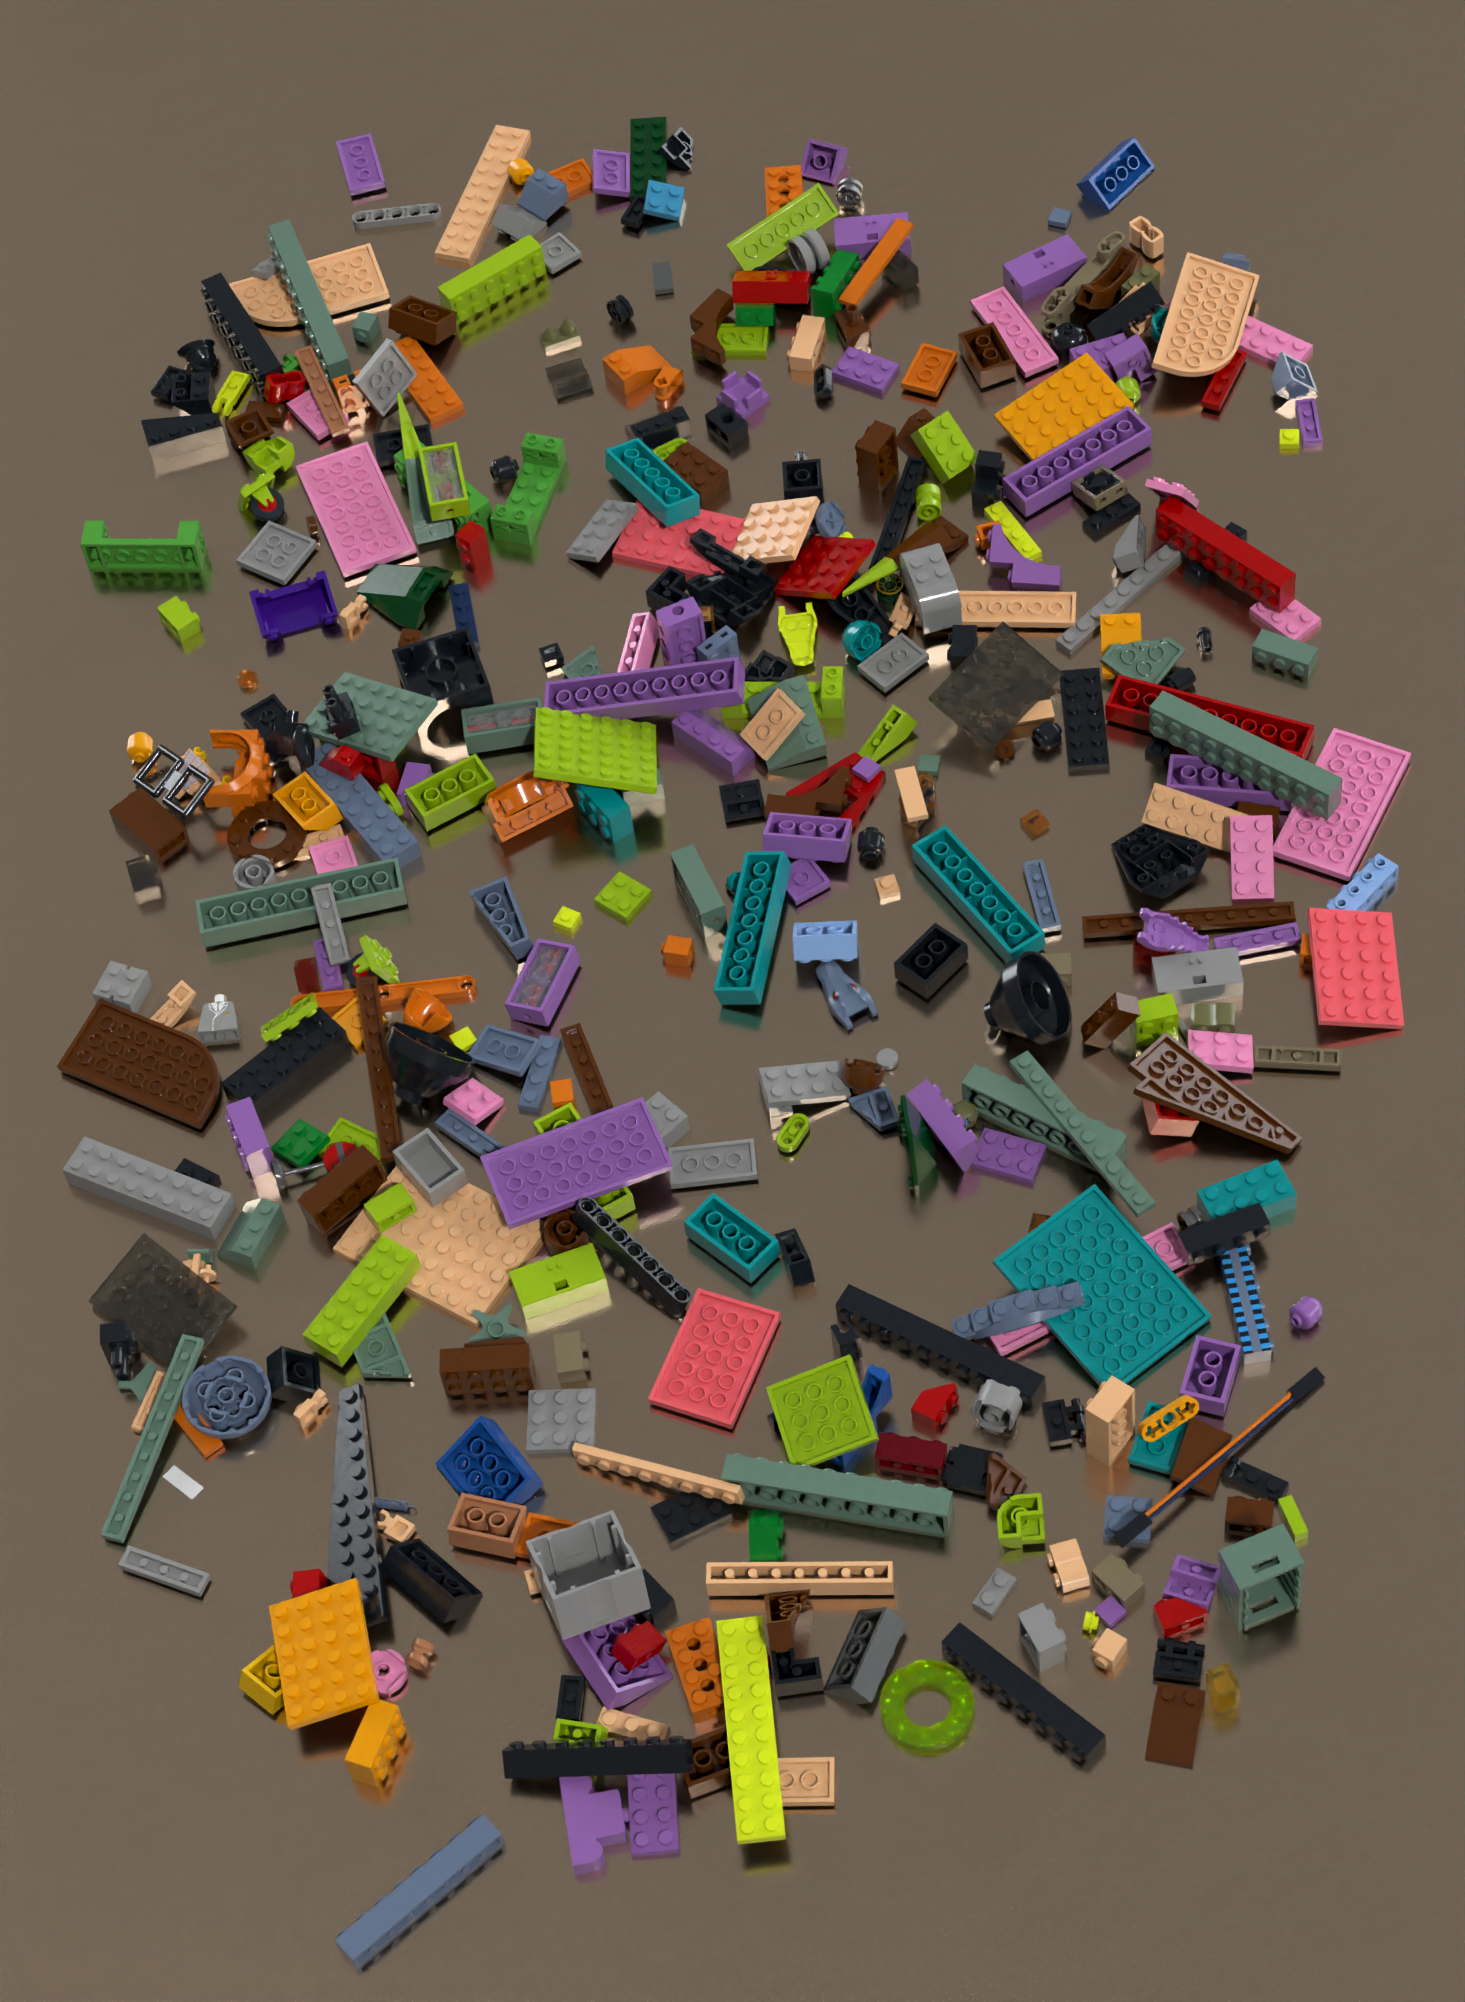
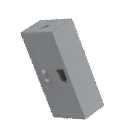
M1237 947L1152 958V976L1156 996L1172 993L1176 1005L1243 996L1244 981Z

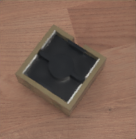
M1103 464L1091 470L1087 476L1083 475L1071 482L1073 495L1095 511L1104 508L1128 493L1126 480Z

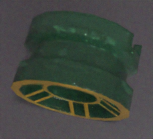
M890 574L877 580V598L880 599V602L888 605L895 604L901 592L904 593V583L900 576Z

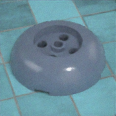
M240 1356L218 1357L216 1361L198 1367L187 1380L182 1394L183 1410L188 1421L200 1433L215 1439L238 1438L254 1430L266 1417L271 1405V1385L264 1370L254 1361ZM245 1392L243 1399L239 1398V1395ZM238 1411L236 1415H231L233 1412ZM198 1413H199V1414L202 1416V1418L207 1422V1424L211 1427V1429L207 1428V1427L201 1422V1420H200V1418H199V1416H198Z

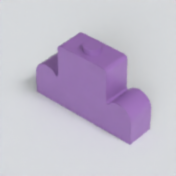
M589 1776L559 1777L574 1873L579 1875L598 1871L605 1864V1855L602 1847L628 1841L625 1822H630L627 1807L623 1808L621 1796L617 1789L595 1793Z

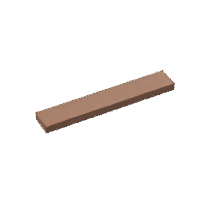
M312 345L295 350V358L331 436L335 437L350 432V427Z

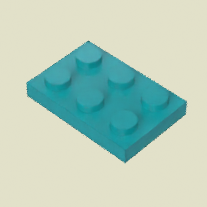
M1148 1401L1142 1421L1165 1407V1405ZM1167 1413L1164 1416V1424L1172 1422L1173 1413ZM1188 1420L1153 1442L1144 1440L1137 1432L1128 1463L1170 1475ZM1148 1426L1147 1434L1150 1435L1152 1427Z

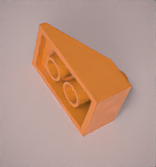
M651 345L619 349L602 358L604 374L625 396L654 380L664 365L671 366Z

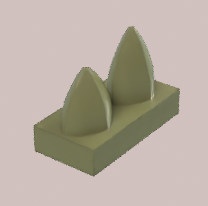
M565 319L560 328L553 329L548 327L544 333L539 334V339L545 352L581 341L575 324L569 319Z

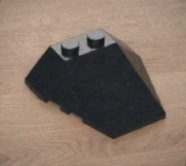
M715 571L714 575L705 576V574H700L685 581V587L689 596H693L699 608L703 607L701 611L710 609L713 622L722 628L725 625L731 628L756 617L776 592L775 586L778 581L763 571L757 578H746L730 572L721 573V571Z

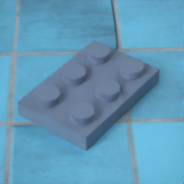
M487 1024L468 1054L476 1060V1064L522 1077L542 1046L540 1039Z

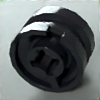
M618 295L614 300L607 302V311L618 325L625 323L626 319L633 318L634 311L632 306L623 295Z

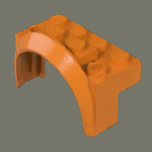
M530 771L490 792L486 796L485 805L481 808L498 842L502 843L574 805L565 789L569 787L568 782L533 777V771ZM536 782L539 783V785H540V787H541V789H542V791H543V793H544L543 796H542V794H541V792H540V790H539V788H538Z

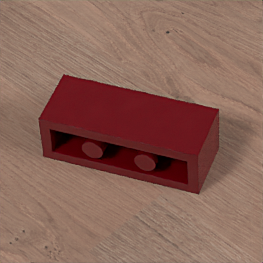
M880 1432L874 1456L875 1466L941 1478L947 1462L948 1446L939 1440L928 1441L916 1436L905 1437L893 1432Z

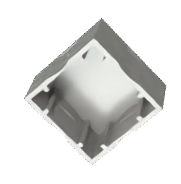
M613 1510L583 1520L574 1526L555 1530L526 1541L535 1581L563 1640L651 1608L642 1567L632 1547L626 1542L623 1529Z

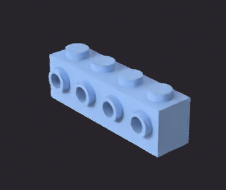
M1378 853L1373 859L1370 858L1360 872L1354 874L1351 882L1347 886L1344 885L1334 899L1332 898L1328 901L1325 909L1367 911L1398 878L1399 866Z

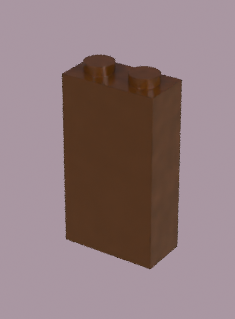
M141 787L131 792L124 800L109 810L113 823L158 863L189 840L186 827Z

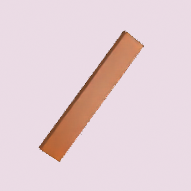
M900 218L894 221L839 297L841 304L846 306L849 304L859 305L913 230V223Z

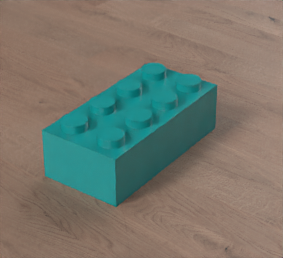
M1275 1160L1197 1190L1196 1204L1206 1222L1259 1202L1267 1217L1271 1218L1296 1208L1297 1193L1279 1161Z
M714 1193L684 1221L686 1236L749 1283H752L780 1255L779 1242L776 1238Z

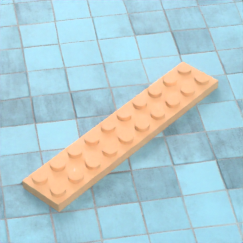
M500 125L495 126L434 252L435 258L467 264L471 263L511 178L508 175V166L513 160L521 157L531 136L530 130Z

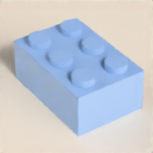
M857 920L794 923V961H799L800 963H808L811 960L830 962L832 959L852 961L854 958H857Z

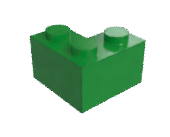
M752 1510L748 1524L750 1562L783 1561V1547H779V1539H782L784 1517H780V1510Z

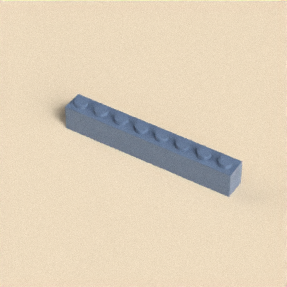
M484 1814L479 1818L473 1819L463 1832L455 1834L450 1839L449 1844L443 1849L436 1850L431 1855L430 1860L424 1865L417 1866L410 1877L405 1881L402 1880L397 1883L390 1894L381 1897L370 1911L362 1913L351 1927L343 1929L338 1934L337 1939H335L338 1949L358 1969L504 1844L501 1832Z

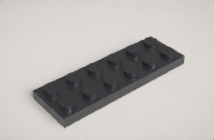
M1100 668L1059 671L1068 772L1110 769Z

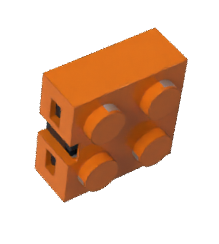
M362 369L354 371V374L349 376L345 374L332 379L338 404L345 414L371 406L352 382Z

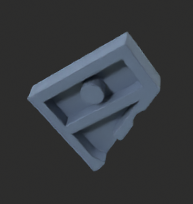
M888 1086L848 1098L849 1105L880 1132L897 1126V1122H899L898 1114Z

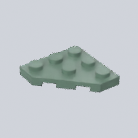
M1170 637L1154 641H1134L1128 644L1117 643L1111 645L1100 659V662L1117 675L1159 685L1186 649Z

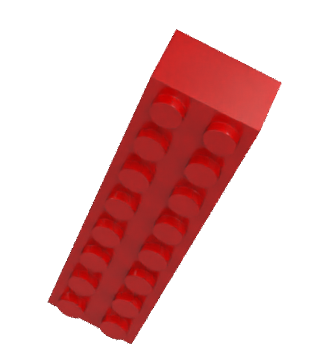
M1172 495L1156 509V536L1160 540L1172 545L1174 549L1183 552L1190 559L1202 564L1207 570L1213 571L1223 580L1232 583L1237 589L1243 590L1253 599L1262 602L1269 609L1279 614L1295 600L1296 573Z

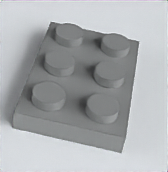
M901 632L857 665V668L862 675L886 693L928 661L929 654Z

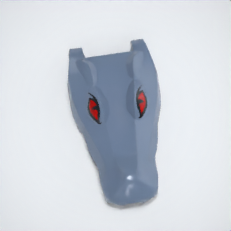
M836 961L822 962L817 966L816 976H818L822 983L829 1010L847 1031L853 1028L849 1018L867 1009L871 1017L879 1015L870 994L844 973Z

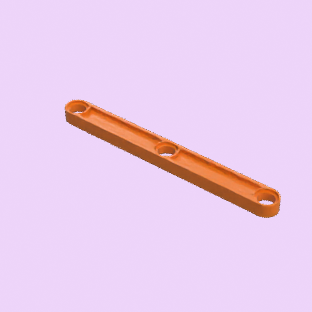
M467 975L378 986L379 994L383 992L389 993L386 999H380L381 1007L406 1004L413 989L417 987L428 991L429 994L434 995L438 1000L469 997L475 994L477 990L475 979ZM464 983L472 984V987L469 989L461 988ZM356 988L318 992L314 993V995L318 999V1007H321L326 1013L340 1011L357 996ZM301 994L293 997L290 1003L291 1006H293L309 994Z

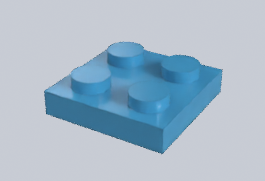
M648 180L643 214L679 221L684 187Z

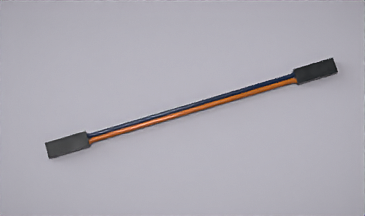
M1314 1367L1286 1391V1396L1145 1513L1142 1511L1113 1536V1539L1121 1548H1124L1153 1523V1518L1293 1401L1298 1402L1326 1377L1317 1367Z

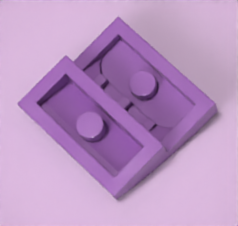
M1177 1554L1162 1599L1169 1600L1175 1597L1202 1607L1208 1612L1220 1578V1566Z

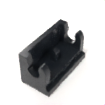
M846 1322V1328H848L846 1333L840 1332V1328L836 1324L831 1325L832 1345L837 1358L850 1355L854 1363L863 1360L861 1338L859 1334H856L851 1323Z

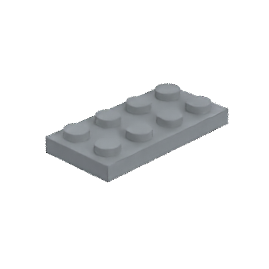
M606 499L566 551L568 558L599 562L639 510L637 504Z
M840 1060L758 1068L757 1071L768 1108L843 1101L851 1097L849 1087L846 1086L842 1079Z
M754 1138L668 1148V1155L674 1168L669 1171L671 1189L758 1179Z

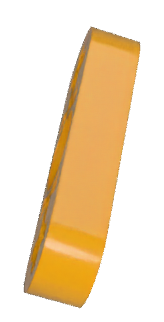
M1189 1395L1180 1396L1141 1421L1138 1425L1139 1436L1148 1442L1156 1441L1195 1416L1199 1410L1198 1401ZM1186 1402L1190 1403L1188 1411L1184 1409ZM1167 1413H1173L1172 1422L1164 1424V1416ZM1148 1426L1152 1427L1150 1435L1147 1434Z

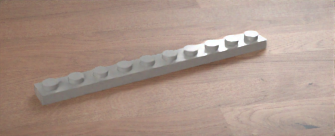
M1166 543L1144 562V567L1136 569L1082 616L1075 625H1072L1056 639V645L1068 654H1073L1100 630V614H1118L1186 554Z

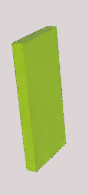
M722 323L718 330L717 338L725 349V356H767L769 326H736V323ZM691 348V356H701L695 354Z

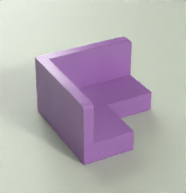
M1138 334L1133 335L1104 353L1118 379L1135 370L1138 379L1143 381L1157 372L1155 368L1151 367L1153 360L1147 346Z

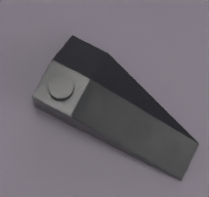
M854 574L836 599L825 600L835 613L850 623L866 620L878 625L881 629L879 639L882 640L881 644L885 645L895 638L888 634L893 622L889 620L888 615L868 589L864 586L842 597V592L859 579Z

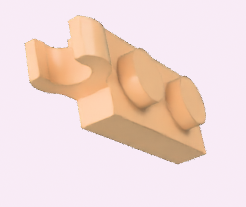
M902 592L897 597L889 617L893 625L888 634L896 637L898 631L902 628L907 629L914 614V608L909 596Z

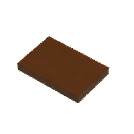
M1193 1417L1190 1418L1187 1422L1169 1478L1182 1483L1230 1443L1233 1435ZM1224 1460L1190 1488L1211 1497L1214 1494Z

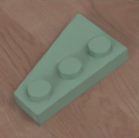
M593 645L561 668L568 679L602 674L597 652Z

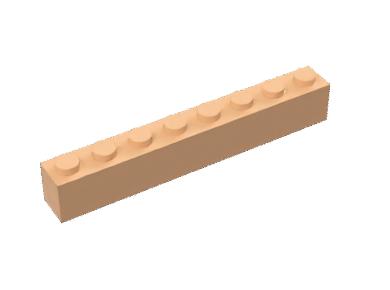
M893 1561L707 1562L706 1587L708 1596H763L810 1589V1595H894Z

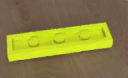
M1002 501L984 508V514L991 522L1000 521L1006 539L1018 553L1032 561L1042 556L1041 549Z

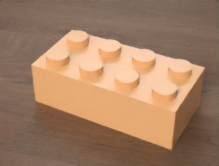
M1111 1376L1107 1382L1103 1381L1098 1388V1394L1094 1399L1090 1398L1084 1408L1086 1414V1451L1107 1466L1112 1464L1135 1434V1389L1114 1376Z

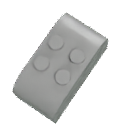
M937 543L900 553L901 578L923 633L928 634L953 627V625H961L962 611L959 591L941 545Z

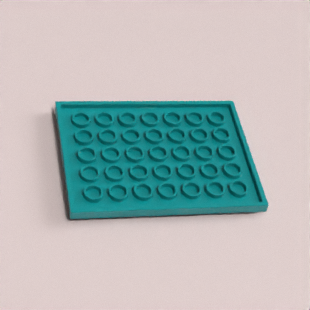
M1095 1184L992 1262L1018 1293L1030 1289L1037 1291L1053 1285L1060 1287L1079 1281L1085 1305L1072 1308L1069 1312L1043 1322L1099 1386L1103 1381L1107 1382L1111 1376L1128 1384L1212 1318V1315Z

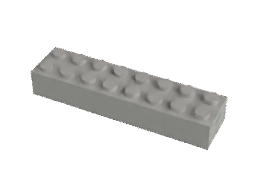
M85 1136L63 1168L68 1184L214 1241L236 1208L232 1193Z

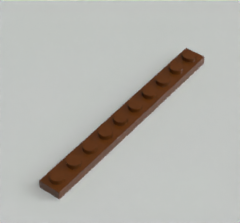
M1294 901L1153 911L1168 913L1172 917H1178L1179 922H1187V926L1193 927V931L1279 925L1296 922ZM1139 912L1082 916L1083 937L1097 938L1137 935L1139 932H1143L1144 920L1139 917Z
M377 976L356 977L355 985L381 1162H394L395 1159L392 1151L401 1146L390 1066L384 1043L385 1030Z

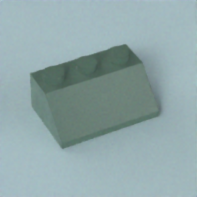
M264 1198L246 1202L216 1254L217 1257L256 1270L285 1219L281 1204Z

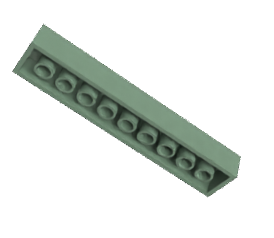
M288 219L268 226L270 234H267V238L271 245L269 246L272 256L276 258L275 262L278 270L282 272L281 276L284 284L289 286L287 287L288 294L294 300L293 305L296 312L300 314L299 319L302 326L304 325L306 328L307 339L311 340L312 343L310 344L318 356L317 358L324 370L325 376L330 382L331 387L334 388L332 379L345 374L347 376L352 374L349 358L291 222Z
M1162 691L1149 708V732L1155 737L1162 738L1173 746H1178L1188 751L1191 755H1196L1228 773H1233L1241 777L1242 780L1249 781L1259 786L1262 790H1267L1277 795L1280 799H1285L1297 807L1313 813L1317 817L1328 820L1341 804V777L1165 691Z
M398 857L196 900L199 930L204 947L319 923L311 888L327 883L332 885L340 918L406 905L408 903Z
M727 1454L721 1476V1481L737 1484L742 1487L745 1495L743 1502L947 1537L950 1535L954 1517L953 1491L943 1487L930 1488L919 1483L912 1485L899 1480H882L876 1476H858L853 1472L840 1473L829 1468L822 1470L809 1465H792L786 1461L774 1462L762 1457L750 1458L743 1454Z

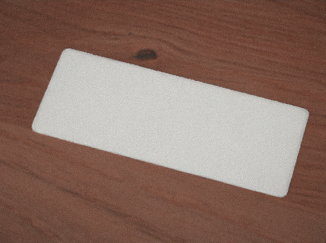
M175 1465L163 1476V1478L192 1500L203 1490L200 1484Z

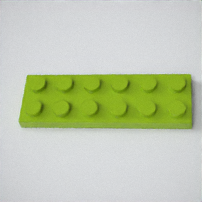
M817 183L729 242L726 246L743 271H752L756 267L764 266L785 252L789 239L797 235L801 237L803 232L812 228L818 230L840 213L821 185Z

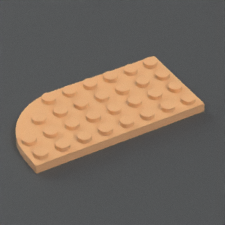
M370 243L307 261L330 315L390 298ZM281 270L268 279L250 277L229 283L252 321L272 327H292L301 324L300 314L294 308V300L288 294L287 287L289 286L284 284Z
M1187 252L1151 367L1178 376L1199 377L1215 373L1228 365L1238 349L1260 275Z

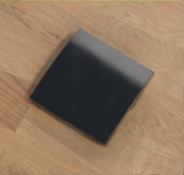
M759 779L719 786L725 822L764 816L765 806Z

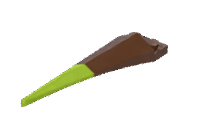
M940 515L932 522H926L842 592V597L901 570L900 553L937 543L941 545L944 554L949 553L968 542L969 535Z

